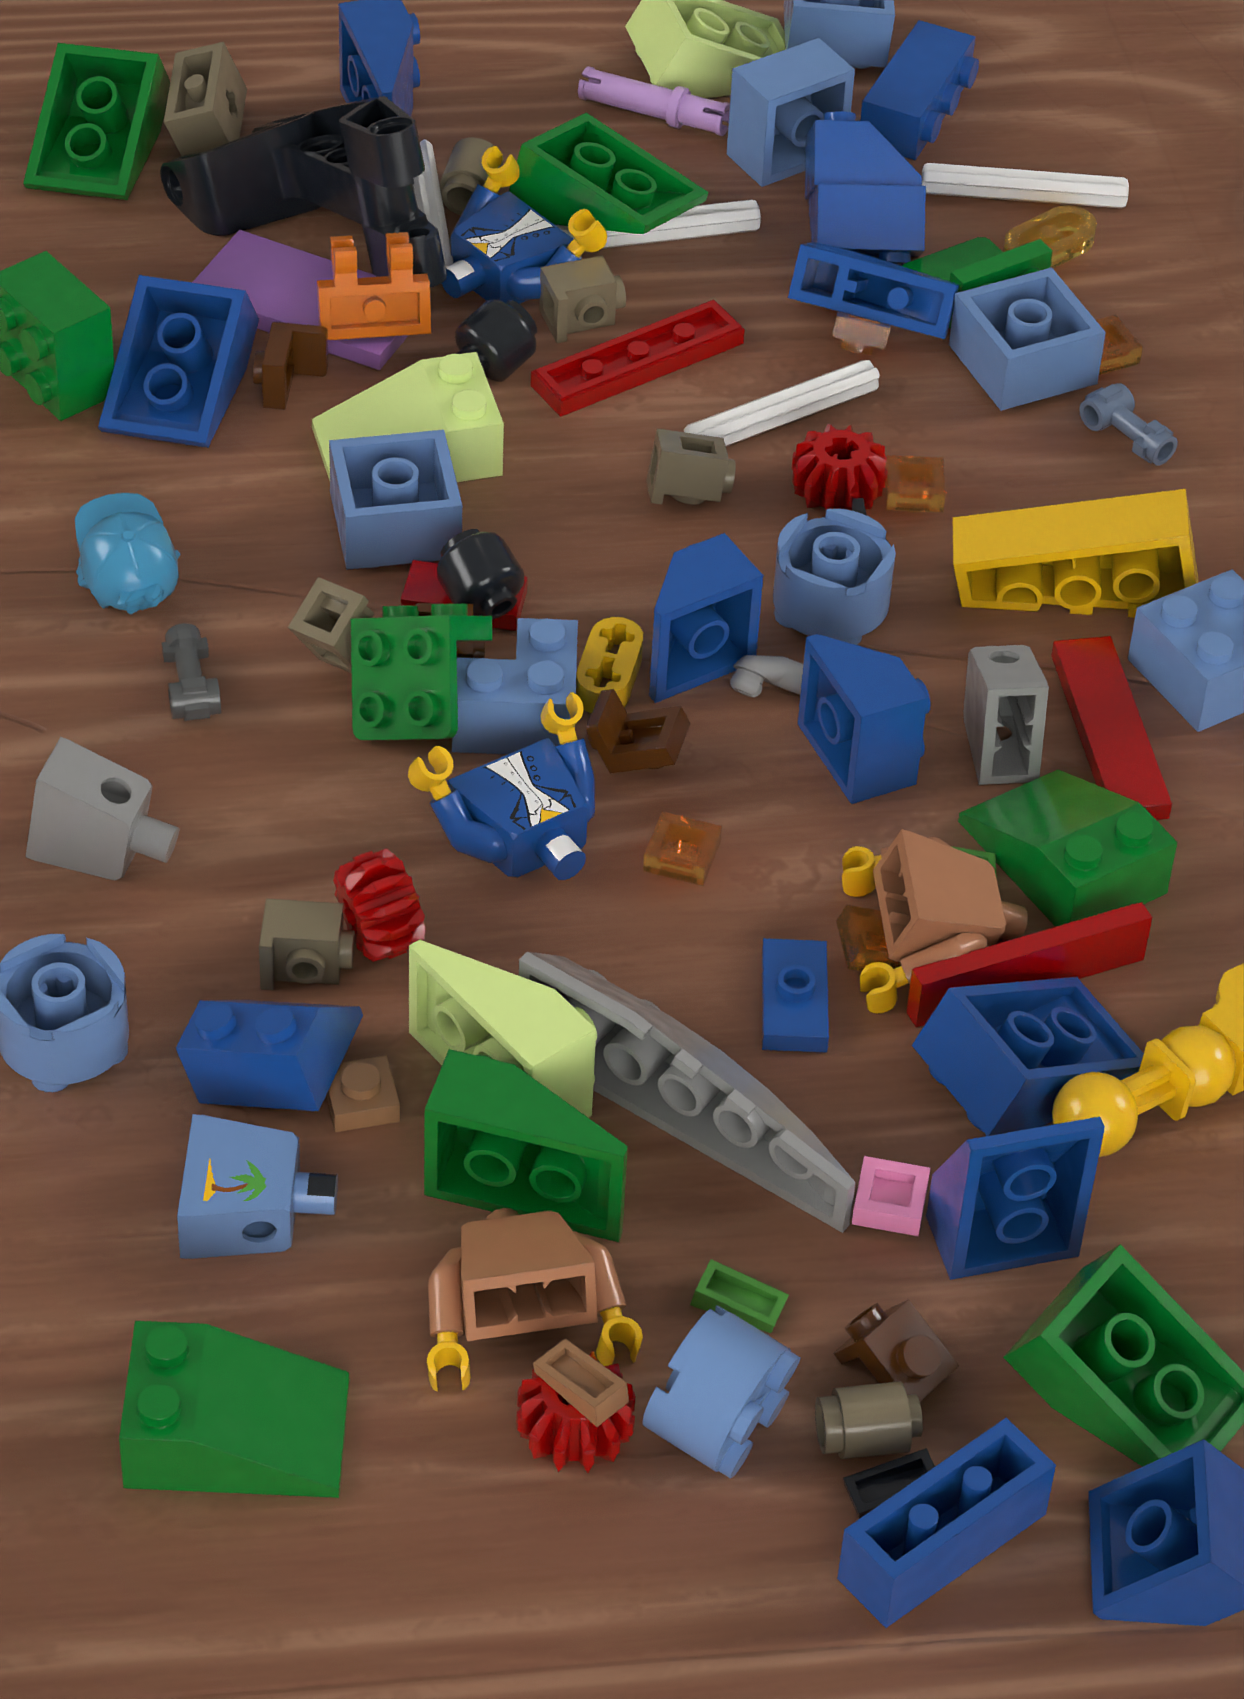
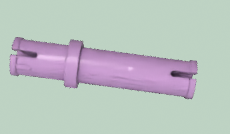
M589 66L582 72V76L589 78V81L579 80L578 96L582 100L588 99L666 120L669 127L677 129L686 125L716 133L719 136H724L728 131V126L722 125V121L729 123L730 103H722L691 95V91L688 88L677 86L672 90L596 70Z

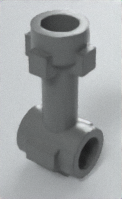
M182 623L171 627L165 634V642H162V654L164 663H176L179 682L168 683L172 719L184 718V721L206 719L210 718V715L221 714L217 678L205 679V676L202 675L199 660L209 657L207 638H201L199 629L192 624Z

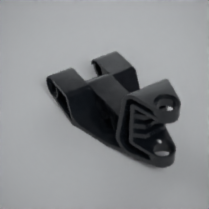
M385 96L343 103L278 119L254 128L252 134L208 151L181 156L163 163L161 166V181L168 198L196 227L207 234L226 236L237 233L239 230L244 231L324 207L362 224L372 274L376 277L389 276L385 234L408 232L409 243L413 247V275L427 274L430 280V288L443 283L447 279L438 229L427 220L426 214L418 208L413 186V178L425 171L416 122Z

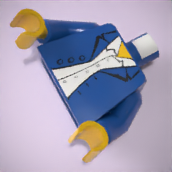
M492 146L484 152L481 162L488 177L483 186L477 184L451 233L450 244L453 264L446 267L447 279L442 283V286L453 298H459L474 291L486 301L489 299L501 300L503 302L513 300L520 304L528 300L540 299V268L581 260V255L584 251H599L607 242V232L598 220L596 221L589 210L581 209L574 213L568 222V230L574 237L573 239L510 191L498 195L500 187H508L518 180L520 168L512 154L508 156L505 164L498 168L502 163L503 154L497 146Z
M570 692L566 697V708L570 714V719H562L556 715L551 698L542 709L541 723L550 733L558 735L560 743L554 746L549 738H545L451 778L447 782L445 779L452 773L454 765L451 754L445 748L435 746L428 753L429 763L433 766L436 774L428 771L420 757H417L411 763L408 770L410 783L418 790L431 792L434 799L430 801V805L450 844L456 851L488 863H493L509 877L518 878L546 866L558 880H566L575 876L583 868L586 856L581 849L586 844L587 822L595 814V778L585 739H577L574 727L584 711L583 702L578 695Z

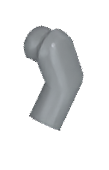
M745 655L737 660L733 666L737 670L730 680L731 687L743 695L749 697L758 696L762 691L763 682L799 695L801 694L802 663L783 656Z

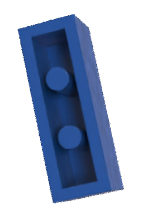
M918 20L862 100L860 121H869L903 157L916 160L927 142L934 143L941 129L942 120L946 114L950 116L954 114L964 87L970 89L974 84L979 68V59L973 57L976 36Z
M1003 1419L844 1529L837 1579L885 1628L889 1627L1045 1516L1056 1464L1009 1419Z

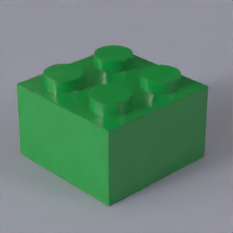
M47 251L1 270L0 371L6 376H12L27 390L34 403L43 405L60 421L105 401L114 369L111 307Z

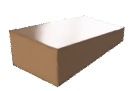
M567 1339L561 1341L533 1362L534 1372L596 1427L629 1403L627 1382Z

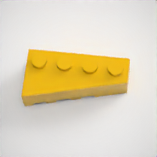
M1186 489L952 517L953 566L962 607L1038 612L1042 604L1061 605L1069 609L1070 614L1092 615L1093 607L1127 609L1128 617L1135 618L1137 607L1199 583Z

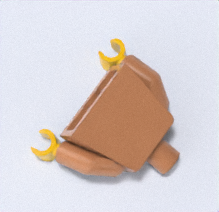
M901 829L890 846L881 848L880 855L874 856L870 849L855 846L848 849L842 858V885L844 893L849 896L860 897L871 893L876 888L889 959L899 961L902 965L893 969L886 963L871 962L862 970L860 990L861 992L870 991L866 995L867 1009L872 1013H885L896 1005L898 1000L897 988L908 983L910 984L913 968L958 957L974 950L995 945L999 939L1008 941L1019 938L1025 933L1028 920L1027 910L1022 905L1001 900L994 867L987 860L955 849L940 838L924 837Z
M501 1208L493 1211L485 1220L467 1222L461 1226V1247L449 1250L429 1277L430 1336L437 1338V1345L432 1347L428 1353L427 1368L430 1385L434 1391H438V1371L448 1365L460 1368L462 1390H465L470 1384L471 1373L468 1353L462 1345L458 1344V1337L464 1334L466 1341H474L598 1323V1317L601 1316L603 1329L596 1349L599 1362L603 1366L613 1364L615 1353L612 1341L625 1344L630 1351L632 1362H636L643 1339L642 1329L634 1320L622 1315L621 1310L627 1305L610 1252L604 1245L576 1231L573 1232L557 1212L543 1211L519 1215L517 1211L510 1208Z

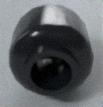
M489 299L456 329L455 340L459 348L456 354L477 352L485 376L491 380L502 382L535 353L536 338L534 335L537 333V326L531 315L519 303L513 300L503 302L501 300Z
M470 529L457 534L443 546L440 552L441 559L436 569L437 578L453 604H473V616H492V619L499 618L513 609L517 603L515 596L520 592L524 584V572L506 542L499 535L493 532H481L478 529Z

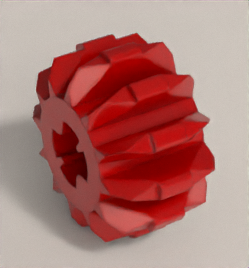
M827 424L823 433L808 431L805 440L797 444L796 452L793 453L791 469L793 470L792 483L794 485V494L805 497L807 508L822 506L825 509L852 510L853 498H864L865 509H872L874 500L882 496L883 488L887 485L888 470H886L887 457L885 455V446L874 443L872 432L855 433L852 425H849L845 430H837L832 425Z
M387 848L376 852L368 851L352 857L353 860L340 865L339 869L335 871L333 882L336 887L334 895L339 903H343V918L347 925V930H355L356 948L372 962L384 958L392 959L407 953L409 945L418 940H424L426 928L424 925L425 914L419 902L420 896L415 891L412 877L408 876L403 861Z
M592 1351L589 1356L598 1361L594 1351ZM618 1363L605 1366L623 1379ZM533 1369L532 1378L522 1380V1384L517 1392V1406L520 1409L516 1413V1427L520 1433V1438L529 1439V1449L532 1452L533 1459L553 1454V1463L558 1472L568 1461H579L586 1472L589 1473L595 1464V1456L614 1462L617 1454L620 1452L621 1443L629 1442L630 1436L634 1433L635 1416L632 1412L635 1411L636 1396L632 1384L627 1383L629 1403L596 1427L540 1378Z

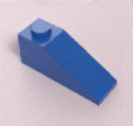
M819 242L800 244L788 298L946 339L954 307L955 293L958 292L959 284L865 254Z

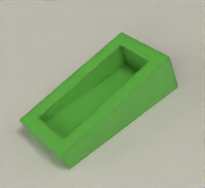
M710 1259L694 1292L690 1306L705 1311L709 1309L715 1311L716 1305L757 1329L772 1333L789 1294Z

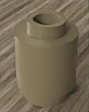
M471 137L462 139L454 145L440 181L442 201L450 211L461 215L477 184L484 185L488 175L483 169L481 162L484 152L494 146L490 142Z
M901 1381L833 1388L831 1396L817 1397L815 1401L816 1431L823 1454L838 1453L840 1459L843 1460L908 1453L911 1449L912 1438L922 1436L923 1419L917 1394L907 1395Z

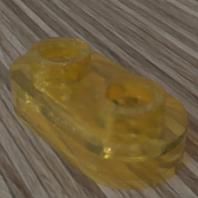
M1069 205L1058 206L1010 229L1005 235L1003 252L1041 239L1053 250L1050 268H1055L1089 251L1093 247L1097 221L1089 211L1083 208Z

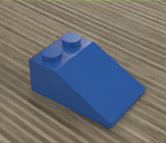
M357 0L339 3L340 91L346 103L385 96L411 117L413 112V88L420 86L419 67L416 58L413 56V45L420 43V28L415 13L408 14L402 0Z
M139 275L99 421V430L113 434L208 448L247 369L259 323L258 315L246 290Z
M1078 977L949 988L912 1044V1047L929 1066L931 1075L939 1083L946 1086L966 1110L969 1121L977 1129L984 1132L986 1136L1042 1127L1052 1122V1109L1056 1095L1070 1079L1088 1072H1102L1112 1075L1119 1080L1125 1079L1139 1071L1144 1054Z
M1101 1117L968 1139L932 1174L926 1218L950 1280L1079 1257L1105 1129Z

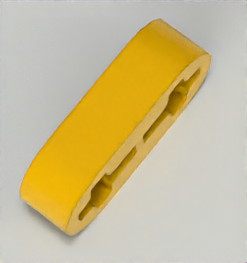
M610 617L597 622L591 629L576 676V695L583 702V708L586 712H593L600 692L603 690L614 689L623 706L625 707L628 703L642 663L644 633L641 627L634 621L624 617ZM614 644L620 645L617 654L608 652V650L613 648ZM602 678L611 679L605 687H599Z

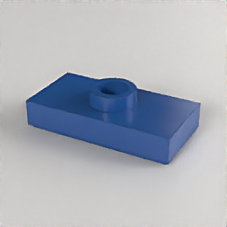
M763 938L762 1050L827 1052L829 1041L827 941Z

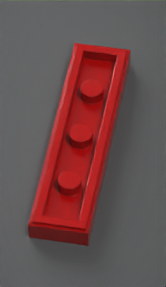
M713 299L531 371V387L562 417L744 344L745 329Z
M1101 636L1054 641L1051 657L1096 785L1139 802L1156 820L1169 819L1172 801L1112 637Z
M1143 902L1135 903L974 950L958 957L913 968L906 1012L917 1028L926 1024L949 988L1070 977L1082 979L1142 961L1145 957L1153 917Z

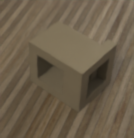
M603 255L540 268L541 295L539 311L556 343L566 342L567 334L615 325L616 309L626 306V291L621 277L612 274Z
M656 429L646 479L651 503L662 505L664 494L671 495L675 500L686 504H701L704 500L720 502L722 493L730 494L735 479L736 462L728 458L724 438Z
M318 577L288 628L319 660L352 673L351 619L372 618L374 612L366 606L369 600L364 595Z
M266 899L259 942L261 990H274L275 981L339 985L341 968H353L355 953V930H344L343 903Z

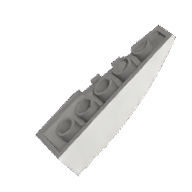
M526 952L519 959V976L554 988L574 1008L579 1007L583 1009L592 1019L597 1031L594 1066L595 1083L593 1085L595 1092L843 1233L847 1229L851 1221L855 1181L816 1135L767 1087L723 1051L670 1015L662 1012L655 1004L645 999H639L612 984L600 973L594 970H587L564 956Z

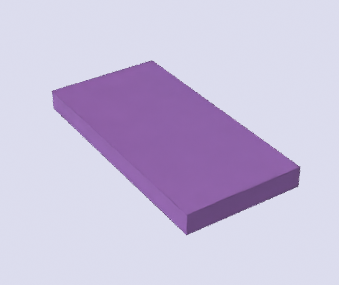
M239 230L192 283L246 290L259 318L257 329L270 333L272 322L319 326L317 280H333L332 261ZM357 269V278L376 277L374 274ZM409 335L328 340V353L381 370Z

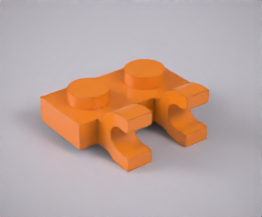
M408 232L385 234L389 276L357 278V249L354 247L353 236L330 237L333 280H317L319 326L327 328L328 340L431 334L430 280L427 274L413 275V247L409 243Z

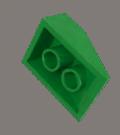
M58 43L23 182L25 188L128 200L161 132L166 111L170 79L159 54Z
M584 113L522 143L517 159L520 175L518 180L510 185L509 188L512 194L554 225L568 226V222L574 213L581 209H587L596 221L598 220L605 230L634 234H645L706 201L709 193L588 113Z
M1059 769L959 813L958 822L986 852L995 853L996 863L1055 927L1140 902L1146 904L1168 892L1178 842L1139 802Z
M449 1049L425 1107L424 1195L491 1212L501 1208H510L517 1211L519 1215L553 1211L561 1215L572 1231L619 1242L623 1231L628 1146L516 1065L498 1061L485 1055H472Z
M1121 1244L1084 1266L1003 1357L1051 1408L1142 1467L1203 1439L1221 1452L1244 1424V1372Z
M135 1321L119 1434L123 1488L339 1498L350 1381L349 1372L209 1324Z

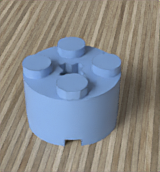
M826 509L825 517L808 521V513L797 516L786 524L778 538L773 587L775 620L784 627L793 628L808 636L819 634L858 645L862 640V636L876 629L888 614L896 555L894 544L891 547L886 540L887 531L879 522L859 512L847 509Z
M47 934L34 937L11 949L0 962L1 1056L15 1072L32 1080L33 1085L38 1090L44 1092H58L69 1084L94 1078L113 1065L120 1063L128 1054L129 1022L123 966L111 949L101 942L87 937V945L66 942L65 934Z
M716 1305L715 1311L709 1309L703 1314L675 1352L668 1364V1367L673 1369L666 1384V1390L669 1393L656 1386L646 1407L642 1424L715 1472L719 1471L727 1477L733 1478L750 1453L753 1442L748 1440V1437L753 1432L757 1423L768 1428L783 1408L789 1396V1391L784 1389V1387L795 1372L801 1357L791 1352L790 1348L735 1314Z

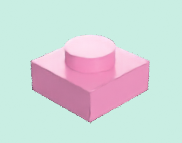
M864 1156L853 1209L852 1225L919 1236L931 1168Z

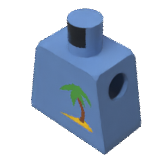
M192 1114L177 1214L180 1258L194 1259L286 1251L292 1246L296 1213L335 1215L338 1174L300 1172L299 1137L293 1132Z

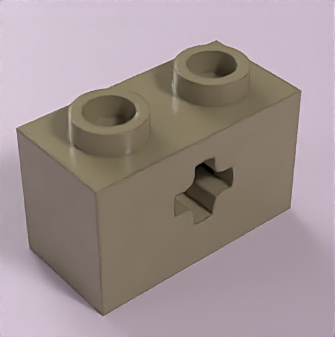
M224 42L175 53L164 124L181 156L208 151L240 138L247 87Z

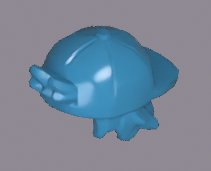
M116 493L93 499L80 507L74 519L77 545L80 552L79 566L76 570L78 584L81 587L90 589L92 595L103 609L112 606L133 614L139 610L143 611L144 609L156 607L173 593L179 578L177 559L181 554L178 550L174 549L162 518L152 501L141 494Z

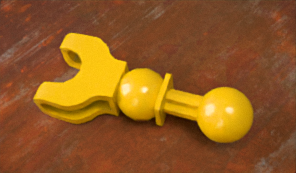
M1244 963L1224 972L1216 993V1003L1213 1008L1202 1013L1198 1026L1179 1027L1170 1031L1161 1041L1155 1038L1147 1042L1137 1073L1119 1080L1107 1073L1088 1072L1075 1076L1065 1083L1059 1090L1053 1103V1125L1101 1117L1105 1129L1099 1157H1104L1119 1151L1129 1142L1137 1127L1139 1114L1159 1106L1173 1120L1178 1121L1186 1116L1188 1107L1207 1106L1215 1103L1226 1091L1232 1096L1244 1091Z

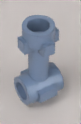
M1121 383L1111 384L1106 388L1101 387L1085 396V400L1080 404L1079 411L1082 421L1090 430L1099 431L1113 425L1134 441L1132 452L1156 466L1166 463L1176 451L1178 441L1170 429L1157 420L1147 424L1133 413L1135 408L1134 397L1125 385Z

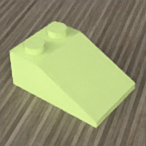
M641 0L625 26L635 45V51L641 58L650 76V82L653 85L672 90L677 86L685 87L691 91V95L703 98L731 95L733 68L785 50V31L777 18L723 0Z
M477 352L449 354L443 357L422 359L312 419V430L329 481V440L444 430L457 482L503 476L504 423Z
M422 940L409 945V1033L441 1065H443L449 1049L472 1055H485L498 1061L514 1064L588 1118L592 1116L597 1031L592 1019L583 1009L579 1007L574 1008L554 988Z

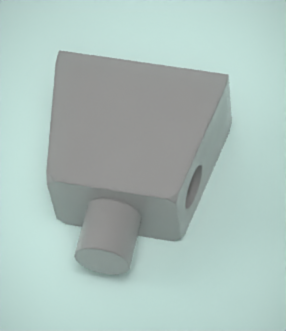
M1028 646L974 647L968 653L963 714L979 785L1028 783L1040 777L1049 686L1031 648ZM1006 726L1012 735L1008 739L1000 741L996 728Z
M60 737L36 779L25 857L34 861L115 881L124 877L136 852L167 863L175 848L180 829L148 816L153 788L148 779L71 740Z

